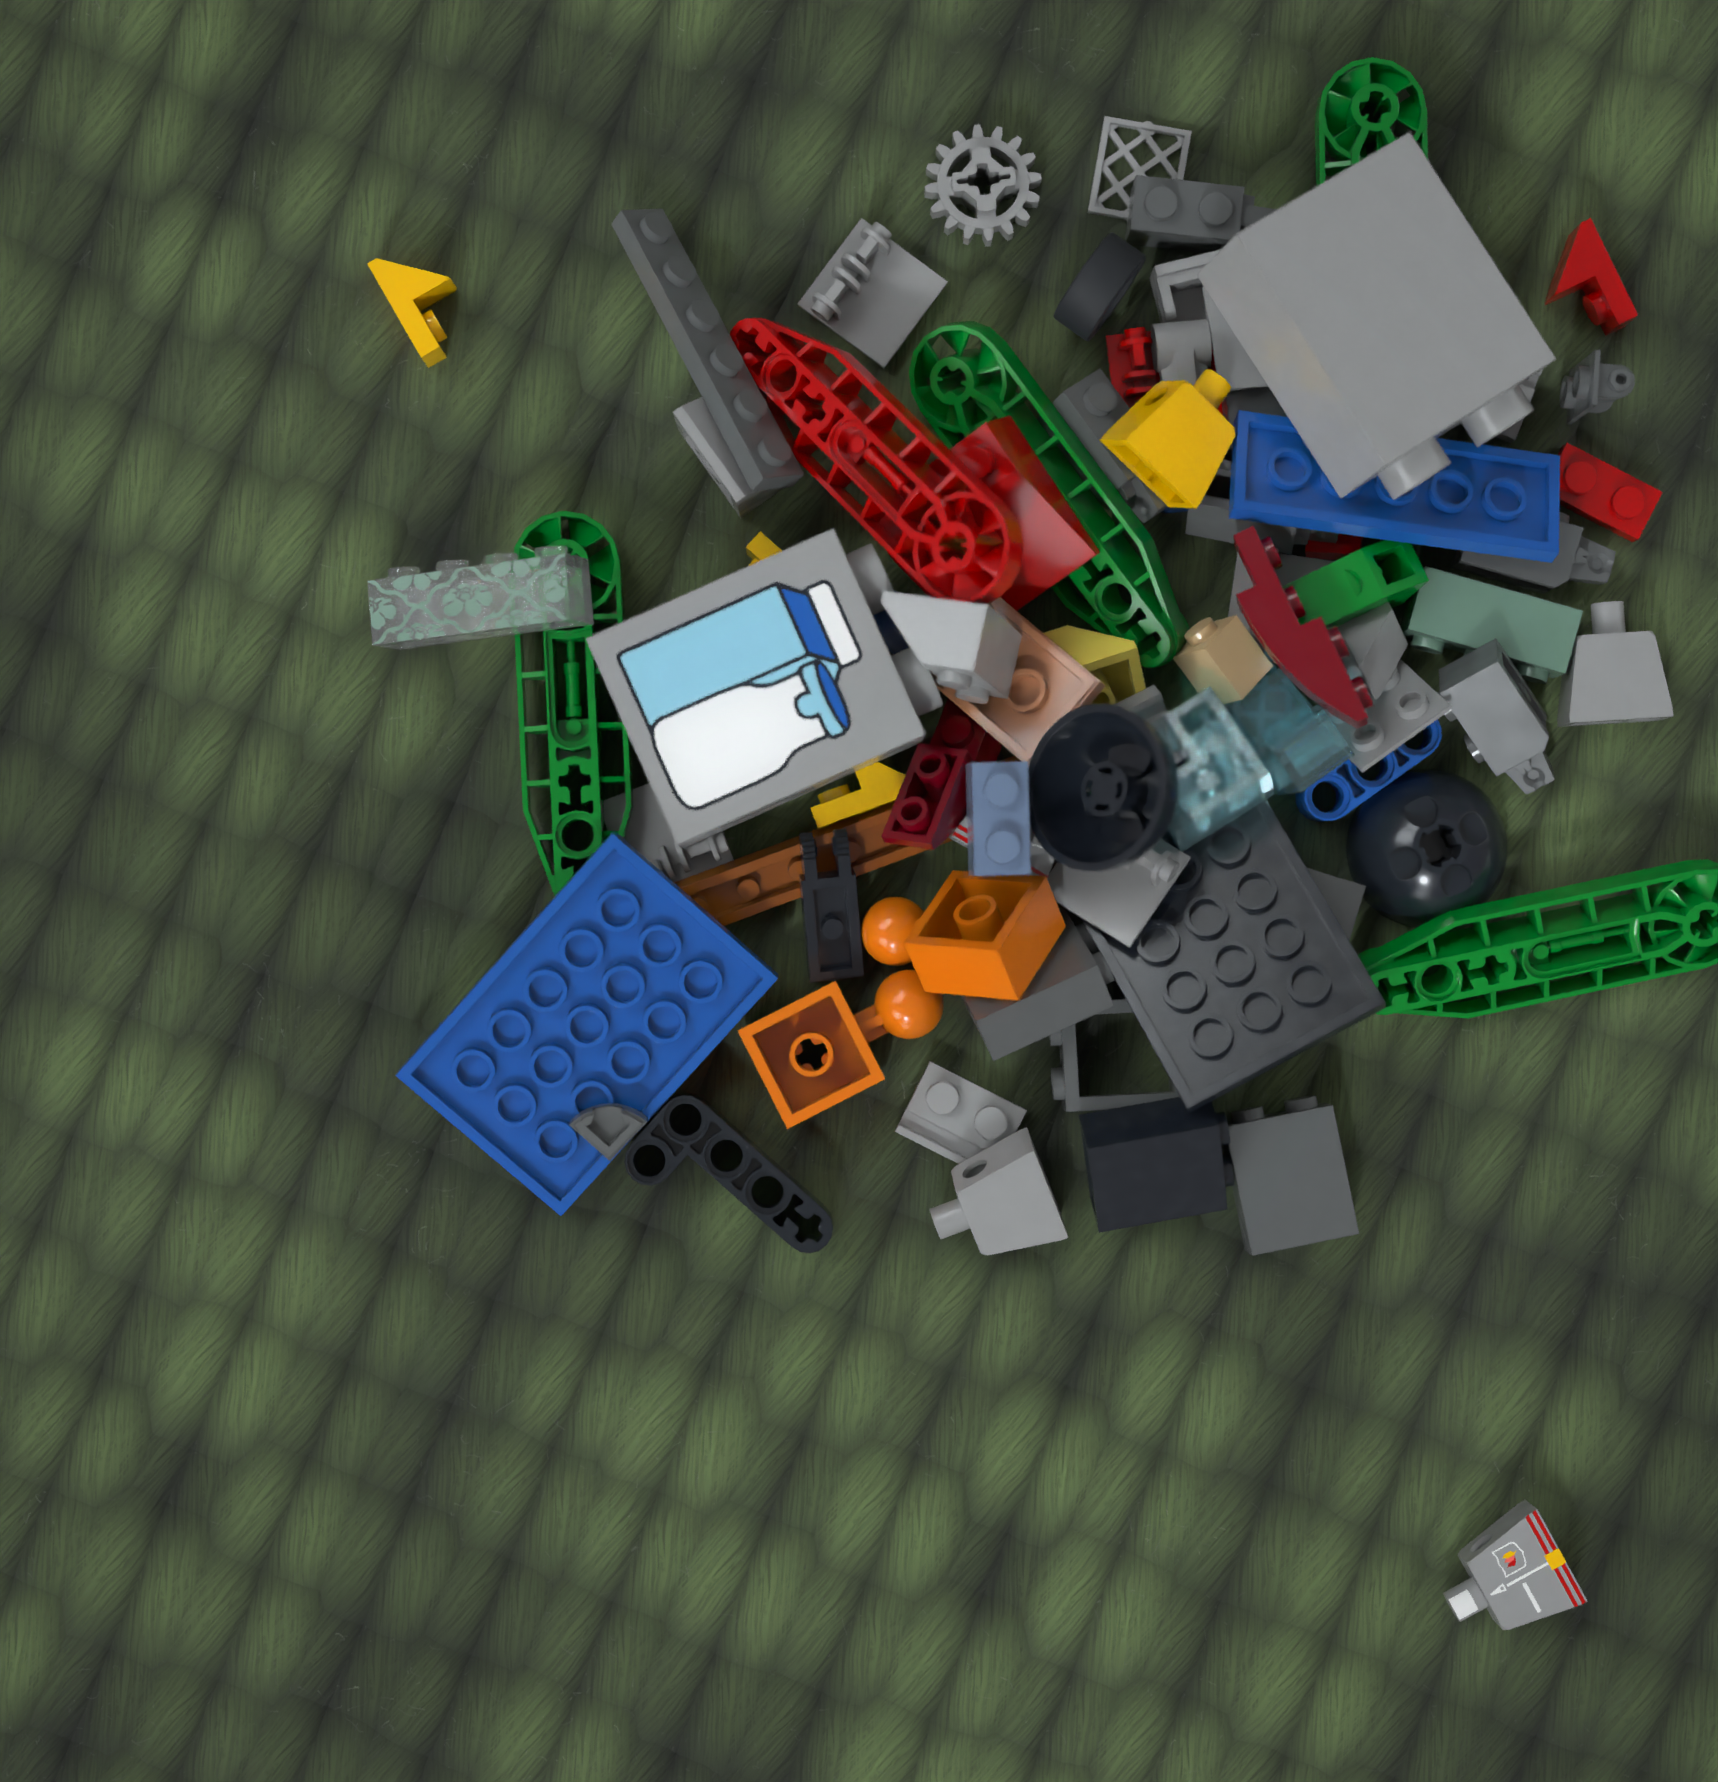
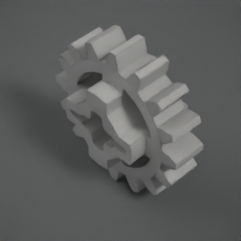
M980 124L974 125L971 139L966 140L958 130L953 132L952 142L954 148L949 149L939 144L936 147L935 155L941 164H927L926 176L937 181L926 185L924 188L925 198L938 199L930 208V215L932 219L940 218L944 215L947 217L944 226V233L946 235L953 233L957 228L964 231L963 244L969 245L972 241L974 234H982L985 246H991L993 234L998 231L1009 241L1014 233L1013 222L1023 227L1029 224L1030 216L1024 207L1037 208L1040 196L1029 191V189L1040 186L1042 180L1040 173L1028 172L1034 165L1036 156L1034 153L1020 156L1018 152L1022 139L1016 136L1008 144L1003 142L1002 127L999 126L995 128L991 137L983 136ZM991 154L1002 158L1011 167H1003L991 157ZM969 155L970 161L963 171L954 172L951 177H948L953 166ZM977 177H985L987 185L991 186L990 194L980 195L978 186H974ZM1013 195H1018L1013 205L1006 212L996 217V208L1004 199H1013ZM955 205H964L975 214V218L963 214Z

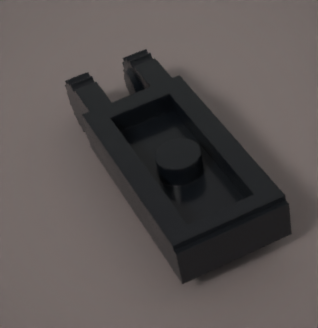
M845 828L834 829L833 837L831 838L832 852L835 857L837 870L817 872V844L812 832L799 833L800 857L803 874H799L807 971L810 983L864 976L856 874L853 868H851L849 842Z

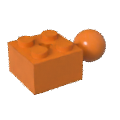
M953 870L925 912L915 902L903 897H888L876 902L869 908L863 918L861 938L867 952L875 960L883 964L900 966L912 962L925 992L1019 1001L1066 925L1046 876H968V871Z
M901 970L889 975L880 984L873 1005L855 1014L852 1013L837 981H834L738 1030V1033L785 1126L789 1129L885 1080V1076L868 1043L888 1033L902 1039H916L925 1036L939 1023L943 1014L944 1000L942 993L924 991L916 970ZM810 1038L814 1045L823 1043L826 1046L827 1052L821 1056L823 1063L821 1067L814 1069L810 1062L801 1065L798 1061L797 1055L803 1051L801 1042L805 1039Z

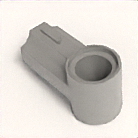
M1196 319L1154 323L1151 325V337L1153 340L1151 346L1154 370H1156V373L1159 372L1160 382L1185 380L1194 385L1203 371L1211 367L1212 345L1208 320Z

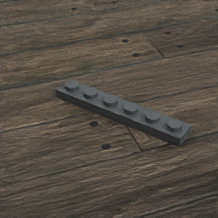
M621 210L611 225L751 491L793 487L804 473L664 210Z

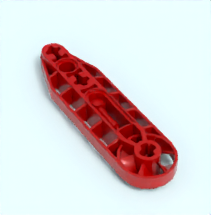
M745 318L736 323L730 332V336L796 460L927 592L940 599L987 604L996 601L1011 587L1021 568L1024 543L1019 522L1009 507L853 355L768 319ZM827 352L833 354L847 368L840 377L824 363ZM863 384L882 402L874 411L858 397ZM784 414L800 428L796 439L792 436L783 418ZM897 417L917 436L909 445L892 430ZM818 447L834 462L830 473L811 455ZM931 451L952 470L944 480L926 463ZM883 453L887 455L917 485L914 490L910 487L911 481L903 473H900L883 456ZM871 466H874L891 483V486ZM851 481L868 496L864 508L845 489ZM966 486H968L974 493L964 492ZM904 492L908 497L904 500L898 493ZM980 501L984 504L982 526L976 525L968 502ZM885 515L903 531L899 542L878 523ZM1002 529L1004 541H1002L995 530Z

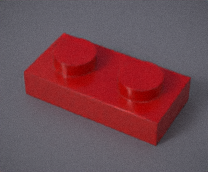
M1569 443L1564 444L1558 453L1560 455V505L1631 542L1637 541L1663 492Z

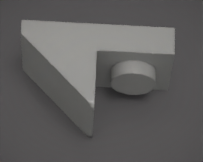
M1389 602L1337 627L1350 654L1349 657L1342 659L1350 679L1363 676L1375 700L1381 696L1408 645Z

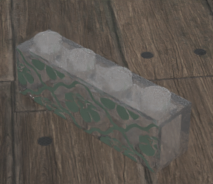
M546 546L534 549L535 557L519 560L516 553H496L486 555L485 564L469 566V561L446 560L437 562L436 571L420 573L419 567L390 568L387 570L388 578L367 580L372 645L400 650L593 625L589 560L568 554V547Z

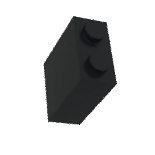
M1175 1097L1079 1115L1089 1196L1099 1233L1228 1210L1226 1187L1234 1186V1174L1229 1154H1222L1221 1145L1230 1144V1133L1225 1112L1215 1113L1212 1101L1191 1113L1187 1111L1181 1098Z

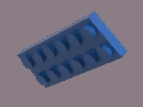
M1239 410L1234 419L1235 438L1232 442L1229 499L1230 519L1552 563L1559 554L1560 455L1483 444L1476 447L1475 443L1437 438L1436 440L1451 461V464L1393 501L1379 477L1376 476L1348 495L1340 498L1288 417Z

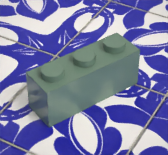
M1427 566L1423 568L1429 581L1408 599L1400 627L1405 637L1412 638L1411 647L1433 654H1442L1443 649L1447 648L1466 655L1496 638L1524 680L1546 684L1548 677L1556 678L1566 674L1583 610Z

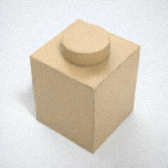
M1237 615L1216 621L1208 617L1196 623L1186 632L1184 637L1187 642L1173 658L1209 708L1243 700L1273 667Z

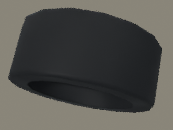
M1111 232L1108 234L1069 286L1055 310L1054 319L1085 341H1090L1112 314L1146 261L1145 254L1115 233Z

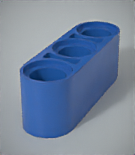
M1438 719L1423 729L1424 738L1422 744L1417 749H1410L1403 743L1379 761V773L1372 781L1363 779L1358 774L1356 766L1343 753L1337 755L1306 777L1299 785L1296 792V804L1300 813L1307 819L1315 822L1334 821L1345 816L1434 752L1442 738ZM1320 782L1329 784L1336 793L1335 805L1326 813L1319 811L1312 802V792Z

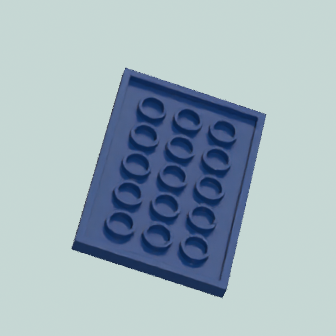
M613 831L403 1064L395 1076L550 1208L562 1216L618 1155L617 1153L609 1161L569 1125L570 1120L589 1107L599 1104L616 1103L640 1111L648 1117V1122L778 979V973L616 831Z

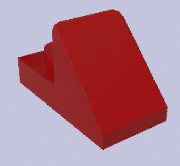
M1589 218L1581 222L1568 235L1544 304H1550L1583 288L1585 296H1583L1584 309L1594 325H1601L1606 336L1625 327L1638 316V313L1592 219Z

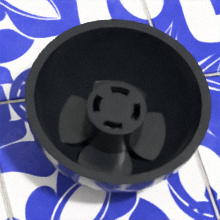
M1090 704L1065 714L1044 734L1033 753L1028 767L1029 821L1033 833L1040 845L1052 858L1072 869L1097 872L1124 867L1140 859L1162 839L1176 812L1179 797V776L1168 744L1148 721L1136 713L1116 705Z
M1410 770L1358 806L1351 820L1347 835V862L1353 881L1366 886L1363 898L1377 912L1394 922L1416 928L1446 912L1486 903L1501 881L1506 866L1507 836L1503 821L1495 805L1475 784L1464 777L1443 770ZM1442 833H1444L1443 836L1446 838L1448 846H1450L1448 848H1446L1445 841L1440 836ZM1441 858H1443L1442 861L1434 863V866L1431 865L1432 862L1439 861Z

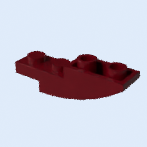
M1254 526L1234 534L1235 548L1253 584V587L1236 594L1237 604L1262 647L1287 678L1326 711L1357 729L1367 725L1368 715L1365 710L1373 707V702L1362 678L1358 676L1350 679L1342 659L1349 657L1350 654L1337 626L1327 629L1321 616L1300 626L1297 619L1306 616V613L1294 587L1289 586L1283 589L1274 570L1283 565L1270 536L1260 540Z
M949 698L930 744L918 743L881 835L886 843L935 850L950 836L967 814L965 765L969 763L996 762L1002 744Z

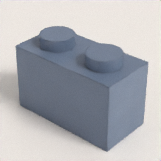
M1028 761L966 764L968 876L1031 874Z

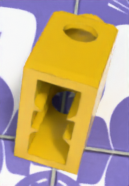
M1209 369L1203 371L1194 385L1185 380L1161 381L1153 386L1102 436L1100 441L1168 507L1197 509L1235 438L1234 426L1217 410L1230 392L1231 386L1221 375Z

